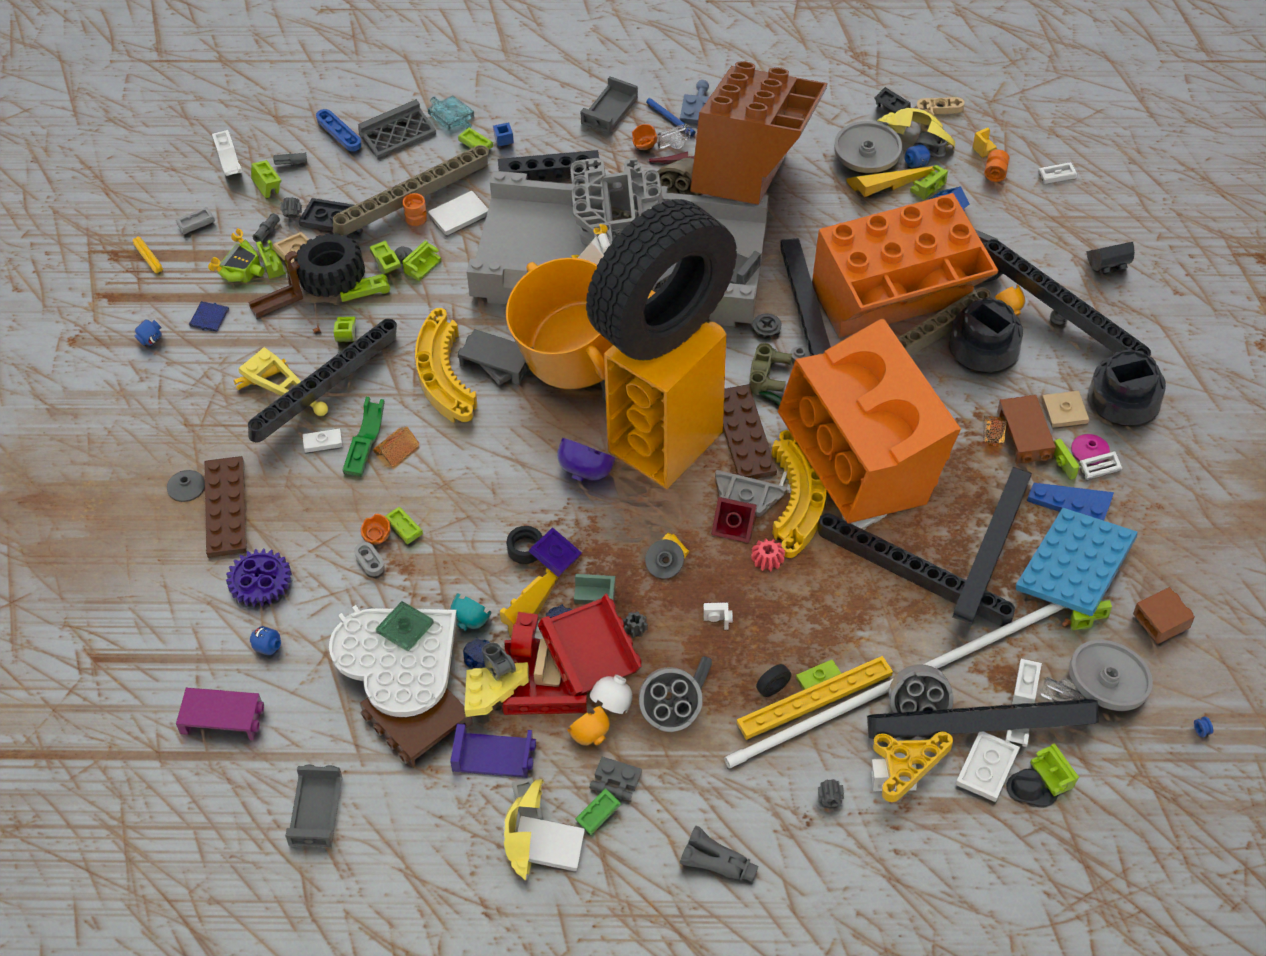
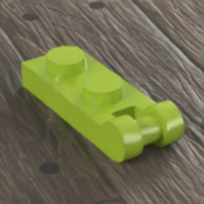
M379 274L364 278L360 283L356 282L357 285L347 293L340 292L342 302L379 292L388 293L390 286L387 283V276Z

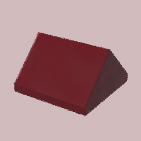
M718 497L711 535L750 543L756 522L757 505Z

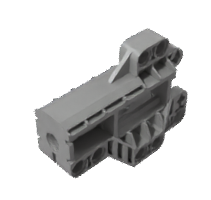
M599 158L579 160L571 165L573 213L576 224L579 225L581 242L584 245L588 246L596 236H599L593 231L595 227L600 229L599 224L607 226L608 231L606 234L611 245L617 235H620L619 233L627 225L631 224L632 220L640 216L647 209H652L653 206L663 202L658 172L656 170L642 171L640 163L636 158H630L625 161L624 172L608 175L605 173L603 161ZM577 167L584 168L582 172H575ZM629 195L632 218L613 221L611 198Z

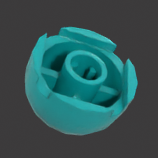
M457 593L450 610H456V626L465 631L467 628L479 629L484 626L492 612L490 610L487 613L484 612L486 607L466 596L464 599L459 598L461 594Z

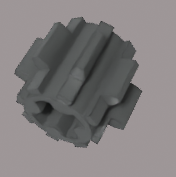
M286 197L281 202L280 210L284 217L296 218L299 217V213H302V205L299 203L300 200L298 198Z
M637 611L636 613H628L626 619H623L625 632L628 635L630 634L632 638H635V636L642 637L645 630H648L647 617L639 614Z
M827 779L820 783L818 798L819 801H822L823 806L836 807L842 803L844 788L843 785H840L839 781Z

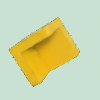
M988 127L976 132L972 148L982 158L997 149V146L989 139L990 129Z

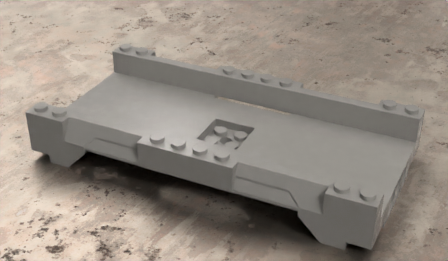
M493 171L490 180L491 201L476 259H470L467 268L469 296L487 298V303L506 304L515 285L528 273L526 269L528 263L534 262L539 266L554 259L572 258L571 255H580L585 250L587 245L581 242L579 225L576 224L573 213L572 184L527 180V174ZM661 186L663 202L671 201L672 199L688 200L698 205L723 224L733 235L738 254L749 258L754 251L761 253L760 267L745 285L730 283L724 292L723 298L717 304L718 306L708 318L712 322L724 326H735V322L753 324L767 224L768 196L764 195L759 205L720 197L668 193V186ZM629 195L611 198V206L631 211ZM612 214V218L618 217V215Z

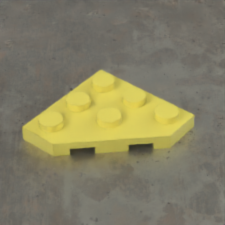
M528 662L515 663L516 672H509L501 676L499 680H495L487 668L466 670V717L488 714L493 710L492 706L497 702H504L513 695V690L519 685L524 686L529 682Z

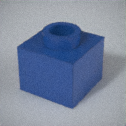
M509 122L493 126L497 146L514 143L513 132Z

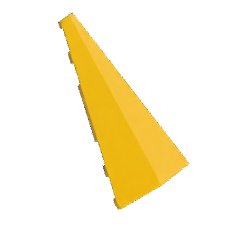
M933 166L846 178V182L854 191L859 190L866 197L888 187L894 190L929 175L932 170H935Z
M548 568L546 569L547 574L543 577L538 576L522 590L518 599L513 598L510 601L511 606L508 609L502 608L500 610L501 622L508 625L509 637H512L513 625L516 623L518 612L539 614L559 578Z

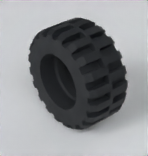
M328 233L324 236L318 235L314 239H309L306 244L300 246V250L297 251L298 256L294 258V261L300 265L296 272L301 287L306 292L318 297L333 295L335 297L339 296L342 291L347 293L357 285L356 282L360 283L365 273V265L359 245L354 239L344 234L341 236L339 233L334 235Z

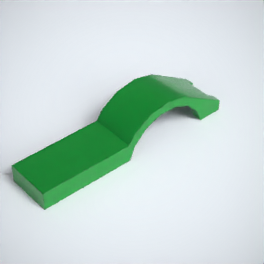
M366 396L363 405L362 425L358 435L352 438L342 469L344 474L362 477L372 443L377 439L381 428L385 404L384 399H380L378 404L370 402V397Z

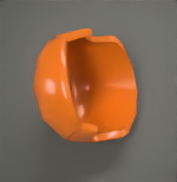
M642 124L632 131V141L637 149L649 150L655 146L657 134L655 128L650 124Z
M374 514V516L366 518L360 528L362 538L365 542L373 545L385 542L390 535L389 520L381 514Z

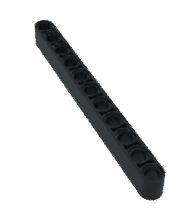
M799 238L782 239L780 241L781 253L810 356L823 354L831 346Z
M996 239L988 240L985 248L1001 273L1114 354L1130 349L1142 351L1151 356V350L1145 344L1000 241Z
M384 319L250 419L248 422V438L250 441L258 443L266 439L396 339L397 323L395 320Z
M1016 467L1012 468L952 618L971 625L973 624L1029 484L1031 472Z
M825 513L820 516L818 533L822 538L957 604L966 582L965 579L851 523H847V521L833 514ZM986 590L976 615L1003 627L1012 622L1015 606L1011 602Z
M1095 699L883 713L867 716L868 738L874 739L878 734H887L893 738L935 735L938 732L957 734L1085 725L1099 722L1098 700Z

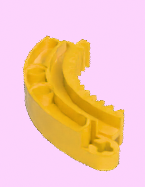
M436 308L431 311L424 321L417 337L415 360L418 379L426 398L441 415L453 423L455 419L461 422H468L473 418V409L476 410L477 408L476 391L471 392L470 388L466 389L465 384L461 385V380H457V376H454V371H452L449 361L453 342H456V338L459 337L458 324L454 320L448 323L446 310Z
M784 430L779 435V441H774L771 454L773 458H776V463H780V468H784L783 472H787L786 478L789 479L788 484L790 485L791 493L788 506H786V510L783 511L782 517H778V522L774 521L772 534L774 539L781 538L783 540L781 548L785 550L784 557L793 558L807 546L818 530L819 519L823 515L825 507L826 488L790 431Z

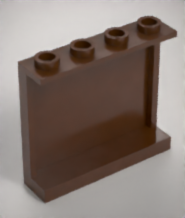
M446 688L442 698L432 708L421 714L409 717H395L382 713L370 703L368 697L360 702L362 708L360 713L366 722L370 721L379 736L383 735L388 746L392 750L396 749L401 760L405 764L409 763L413 768L416 766L415 759L454 731L457 724H464L466 728L473 724L472 716L466 717L465 706L448 688Z

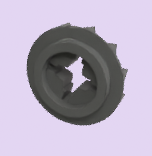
M761 314L753 320V331H756L757 335L762 334L764 338L766 335L772 337L781 330V320L773 314Z

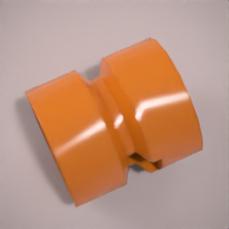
M997 149L988 154L984 172L988 180L1000 182L1006 178L1010 159L1007 152Z
M418 193L405 196L403 198V208L406 222L411 226L424 224L427 221L424 197Z

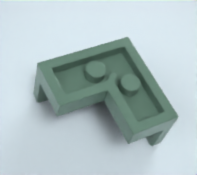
M575 574L574 604H588L601 599L604 594H608L609 598L615 601V576Z

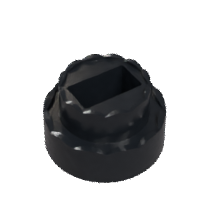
M992 298L978 299L956 315L949 339L950 350L954 357L968 368L983 372L999 371L1009 367L1017 360L1021 350L1023 327L1012 307L1002 300H994Z
M1128 349L1116 352L1112 357L1106 358L1096 367L1089 386L1088 396L1092 407L1105 419L1122 425H1138L1153 419L1160 411L1166 382L1159 370V366L1152 357L1142 351Z

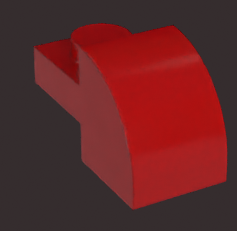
M518 612L516 623L513 625L511 655L532 657L535 633L539 620L538 614Z

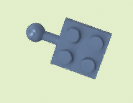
M699 80L697 82L698 95L684 94L680 114L682 122L698 124L699 112L709 99V96H704L705 92L709 89V83L706 80Z

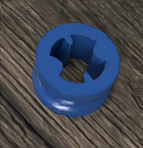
M1204 716L1201 717V720H1194L1195 731L1200 737L1213 734V725L1208 717Z

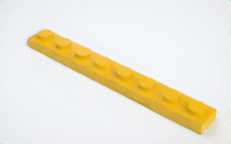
M883 656L743 716L737 719L736 724L745 739L748 740L891 677L893 671Z

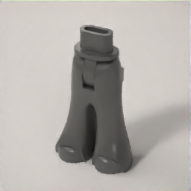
M696 825L680 860L682 865L711 870L730 879L742 881L744 878L753 882L759 867L750 863V859L747 860L742 854L719 844L710 838L701 827Z

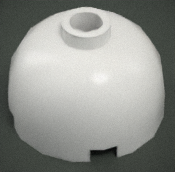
M619 675L614 677L607 676L596 682L591 690L590 698L595 703L597 700L602 702V707L609 711L623 714L624 711L627 713L631 706L632 690L625 683V678Z

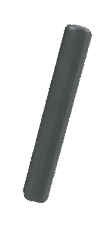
M706 656L701 658L693 677L700 689H702L712 665V659ZM686 703L682 704L681 709L679 711L680 713H683L686 710ZM689 715L686 717L677 716L676 724L685 722Z

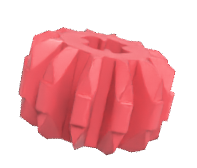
M766 538L764 542L758 540L757 545H754L751 555L755 567L761 566L762 571L766 568L770 572L772 568L778 569L780 564H783L785 550L781 548V542L775 543L774 539L768 541Z

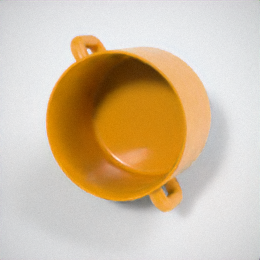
M559 258L547 261L539 266L534 262L528 263L526 266L528 273L515 285L507 302V325L528 367L541 381L556 388L581 389L605 380L604 353L613 344L594 329L587 316L586 298L589 292L588 287L592 281V275L597 269V265L588 260Z

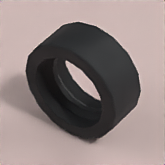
M520 526L513 529L507 536L506 541L509 557L519 564H530L537 561L538 559L529 551L516 550L514 544L523 538H530L537 542L543 537L542 533L532 526Z

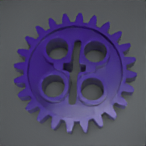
M265 548L262 549L261 553H258L257 549L254 550V554L247 551L246 557L239 555L241 560H234L235 566H229L230 572L226 573L228 590L233 598H237L239 603L244 600L245 606L252 602L253 607L256 606L257 602H260L261 606H264L265 601L272 604L271 599L279 600L278 594L285 595L284 589H289L288 583L292 582L289 563L286 562L285 557L280 556L279 552L274 555L272 549L268 553H266Z

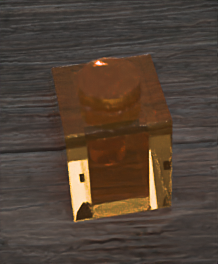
M984 415L983 440L988 442L989 446H999V443L1004 444L1006 420L1003 417Z

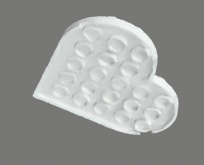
M365 609L351 614V618L343 623L340 622L331 635L329 651L333 664L345 676L364 681L366 695L370 703L382 713L395 717H409L421 714L437 704L446 691L457 620L456 610Z

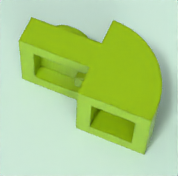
M386 241L370 246V252L382 274H387L401 267L395 252L390 249Z
M355 316L337 317L333 331L335 342H355Z
M1110 600L1101 601L1093 616L1073 610L1070 618L1072 631L1092 628L1094 620L1109 618L1112 609Z

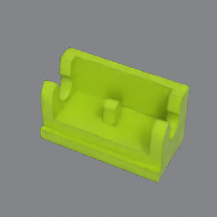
M267 160L252 163L251 179L263 196L269 198L270 191L274 188L275 193L278 194L282 180Z
M934 165L933 169L937 170L938 173L932 170L920 182L914 181L913 184L915 186H912L910 191L923 200L927 199L946 184L948 170Z
M268 240V247H264L261 241L256 242L258 253L268 278L272 279L285 275L286 272L278 254L272 249V241Z
M425 240L402 261L404 273L420 281L441 261V257L435 254L439 250Z
M1055 743L1036 753L1038 757L1031 759L1030 764L1041 775L1053 796L1073 789L1079 776Z

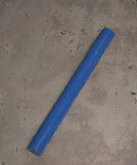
M647 99L646 103L690 136L693 137L695 135V130L653 99Z

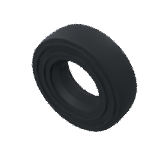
M784 664L775 665L760 677L756 688L762 696L770 697L788 684L792 674Z

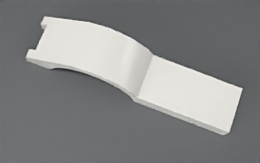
M226 130L212 134L224 175L229 176L241 173L242 169L238 163L229 131Z
M1025 659L1020 660L1012 704L1035 703L1042 663ZM1029 728L1007 730L1005 742H1016L1027 747Z

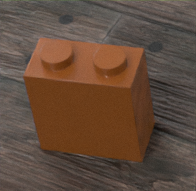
M1170 587L1138 602L1133 612V615L1157 644L1191 628L1195 618L1192 610L1185 606L1180 596Z

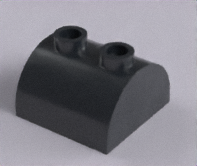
M1132 241L1086 251L1089 264L1095 271L1100 270L1101 274L1111 272L1112 267H1117V270L1128 268L1127 264L1132 263L1134 260V243Z

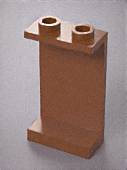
M1037 395L1000 399L997 412L999 417H1005L1017 450L1015 463H1030L1053 459L1056 446Z

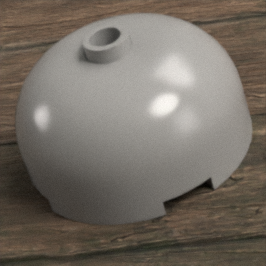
M917 664L906 667L894 677L890 684L889 702L893 713L916 711L917 706L919 711H925L923 710L925 707H929L927 710L952 709L954 697L948 679L941 671L932 666Z
M664 667L655 670L646 677L639 690V707L644 718L652 726L662 731L674 732L688 727L702 708V692L698 683L688 672L680 668ZM667 692L672 694L670 699H665ZM686 703V710L683 713H680L679 711L681 709L682 704ZM689 715L685 722L676 724L677 716L686 717Z

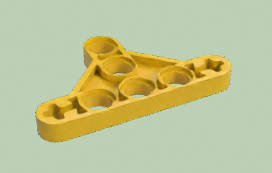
M938 732L930 740L897 741L887 734L876 735L873 749L877 754L885 758L889 776L882 786L883 799L888 802H896L901 799L952 749V736L947 732ZM886 742L888 746L881 747L877 743ZM933 752L936 756L928 757L925 753ZM903 753L906 757L898 758L895 754ZM920 764L923 766V768L915 769L914 767H912V765ZM907 776L910 778V781H902L899 777Z

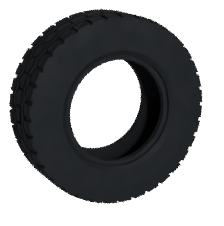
M672 199L671 201H664L662 204L659 203L653 206L652 209H647L640 216L632 220L631 224L627 225L620 235H617L596 266L597 269L592 275V281L589 284V292L586 298V311L590 323L597 332L622 353L635 360H651L671 352L672 349H676L700 329L701 325L707 321L710 314L714 312L718 306L717 304L723 298L736 265L737 247L733 235L718 220L688 200ZM676 263L667 281L655 294L648 298L659 278Z

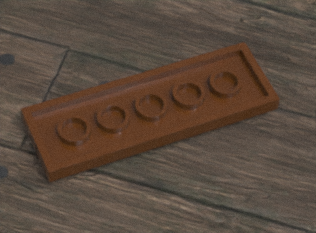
M749 384L725 388L723 430L737 475L752 479L777 475V469Z
M243 456L204 461L207 557L247 553Z

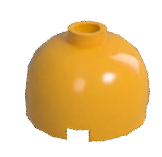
M1016 285V289L1012 286L994 296L996 300H1002L1012 307L1016 316L1021 314L1020 310L1026 302L1025 295L1019 285Z
M602 706L594 708V714H588L587 712L570 726V729H567L570 736L581 745L594 743L597 746L606 740L604 735L609 730L610 722Z

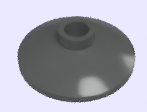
M194 470L180 471L174 474L167 483L169 496L179 502L192 501L198 498L205 489L204 477Z
M659 540L653 543L646 553V567L657 578H671L678 574L683 567V550L672 540ZM669 557V562L664 564V559Z

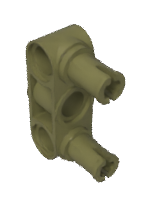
M761 343L757 346L749 377V386L752 394L760 395L758 392L768 390L784 393L786 381L774 380L769 377L771 364L782 363L791 365L792 353L778 352L768 343Z

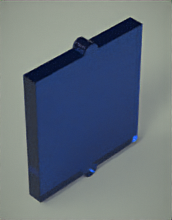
M201 301L189 326L217 332L229 307Z

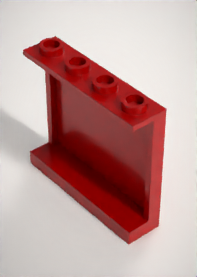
M604 594L599 600L555 617H544L538 623L539 630L570 696H580L590 692L596 682L603 677L619 675L624 678L637 673L642 667L641 658L635 653L632 647V639L626 634L623 620L621 617H618L614 601L609 598L608 594Z
M535 638L531 658L511 655V640H504L505 652L512 658L514 664L528 662L529 682L524 686L519 685L513 690L514 694L503 702L504 715L587 713V693L580 696H570L562 677L559 687L535 684L534 672L540 639Z

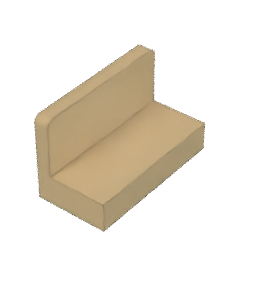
M540 639L534 672L535 684L559 687L561 675L545 640Z

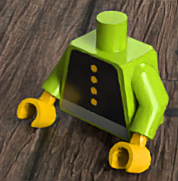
M237 228L236 233L239 236L232 233L231 239L240 244L236 243L221 263L218 258L213 257L208 268L210 271L217 270V273L228 282L240 281L247 283L254 275L262 277L265 268L260 266L259 255L246 239L242 238L243 231Z

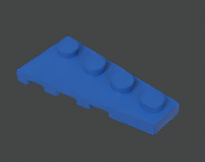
M1033 483L1027 501L1058 512L1062 508H1066L1104 521L1114 492Z

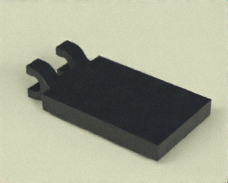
M311 198L298 221L299 226L333 232V217L354 206V204ZM360 228L352 233L361 236L363 229Z

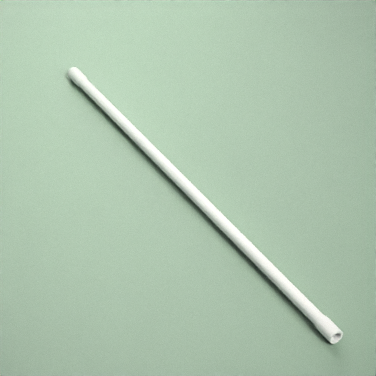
M1051 603L923 665H929L936 669L943 667L1066 607ZM893 679L756 744L724 757L726 765L729 769L759 753L888 693Z

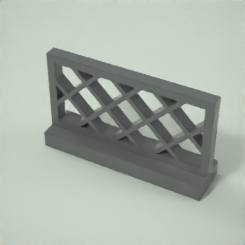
M417 99L358 124L360 137L365 139L377 158H381L436 134L435 128L421 110ZM420 115L421 120H414L412 117ZM407 122L406 127L398 126L397 124ZM410 123L418 125L417 130L408 128ZM421 126L428 127L430 130L424 132L420 131ZM387 128H391V129H392V132H391V133H386V132H383V130H384V129H387ZM395 130L404 131L402 136L394 134ZM407 132L415 134L412 138L405 137ZM378 135L376 140L370 139L368 136ZM380 137H388L389 140L388 142L379 141ZM392 138L401 140L398 144L391 143ZM377 145L386 147L385 150L380 152L376 149Z

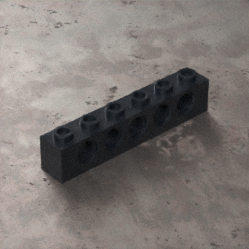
M598 150L501 158L498 159V169L501 172L527 174V180L532 181L571 179L572 163L579 160L599 158ZM577 167L575 172H582L584 168Z

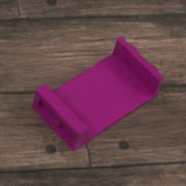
M186 687L176 726L180 734L188 735L190 727L246 731L249 740H254L255 733L260 728L259 716L264 712V702H262L259 693Z

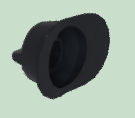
M1033 769L1020 770L1008 778L1006 784L1007 791L1015 800L1038 806L1052 805L1058 798V795L1053 796L1041 775Z

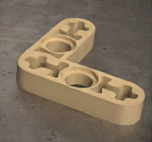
M959 97L922 98L917 101L916 109L923 110V106H925L926 109L924 111L932 115L957 114L963 111L965 102ZM918 123L920 133L928 132L929 125Z

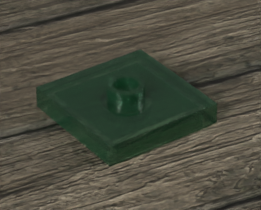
M401 601L376 628V633L409 651L434 624V620Z

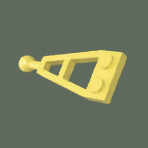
M265 347L239 367V373L252 383L280 396L288 392L289 390L287 389L292 385L296 386L301 382L279 357ZM275 365L287 379L280 385H277L260 376ZM314 401L310 404L317 416L327 414L328 406L326 403Z

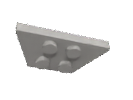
M720 470L715 471L719 496L756 504V517H761L787 494V487Z

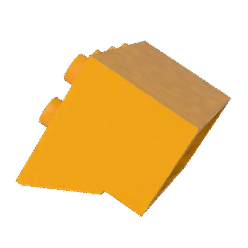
M651 290L648 298H650L656 292ZM705 322L682 345L672 349L667 354H663L661 357L651 360L632 359L614 345L604 353L608 452L666 489L723 433L726 333L719 324Z

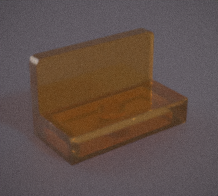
M408 426L399 427L376 446L373 451L376 456L383 455L390 466H395L419 446V442Z

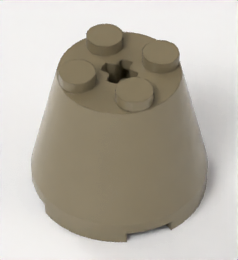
M683 158L657 171L661 186H668V193L701 196V193L690 192L694 159Z

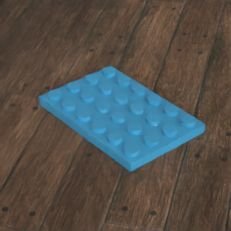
M1062 508L1016 583V590L1093 616L1135 542L1138 532Z

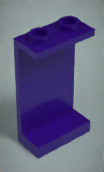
M457 724L450 759L452 771L528 778L529 770L533 769L534 758L531 757V753L536 750V739H533L532 730H528L527 738L467 733L464 724Z

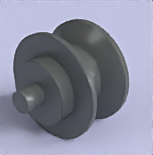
M404 246L398 247L395 250V254L401 264L413 252L410 248Z

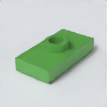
M605 788L575 820L592 835L621 806V803Z

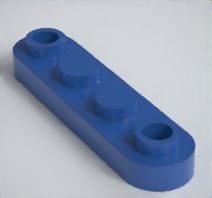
M322 109L316 113L317 122L347 150L357 151L361 148V138L332 111Z

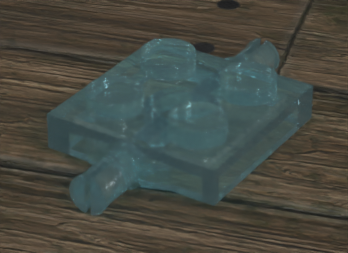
M452 95L443 101L438 100L435 96L431 98L430 102L434 105L428 108V114L447 129L459 125L466 129L472 127V124L467 120L474 117V111Z

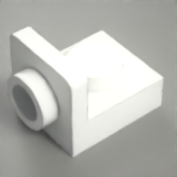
M704 603V621L716 622L724 620V630H728L729 623L733 622L732 610L728 611V603Z

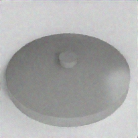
M860 121L849 124L838 132L835 138L834 152L838 160L846 167L858 172L876 173L887 170L898 162L902 152V141L899 135L887 125L873 121Z
M1108 640L1088 641L1075 650L1069 663V673L1075 687L1087 699L1098 700V705L1116 711L1132 710L1141 706L1151 693L1153 680L1148 666L1139 655L1122 644Z

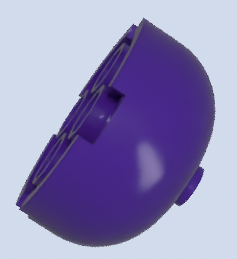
M563 437L557 451V459L560 466L565 471L573 474L572 478L583 481V478L591 481L605 478L610 473L616 459L611 455Z

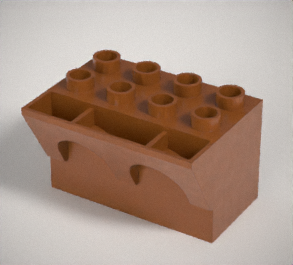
M739 61L735 63V66L731 65L699 112L690 192L759 205L787 152L803 133L826 91L828 83L789 76L788 70L779 67L770 68L768 72L755 70L756 66L751 62Z

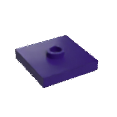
M553 527L529 550L534 557L557 577L582 554L581 551Z

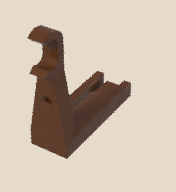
M295 251L288 252L284 258L289 285L248 302L256 318L303 299L296 272L300 265L296 261L291 263V260L298 256Z

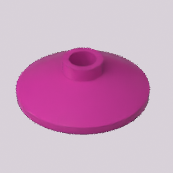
M1083 434L1074 439L1071 451L1073 456L1080 462L1081 460L1110 453V448L1103 438L1093 434ZM1102 460L1088 465H1097L1105 462L1106 460Z

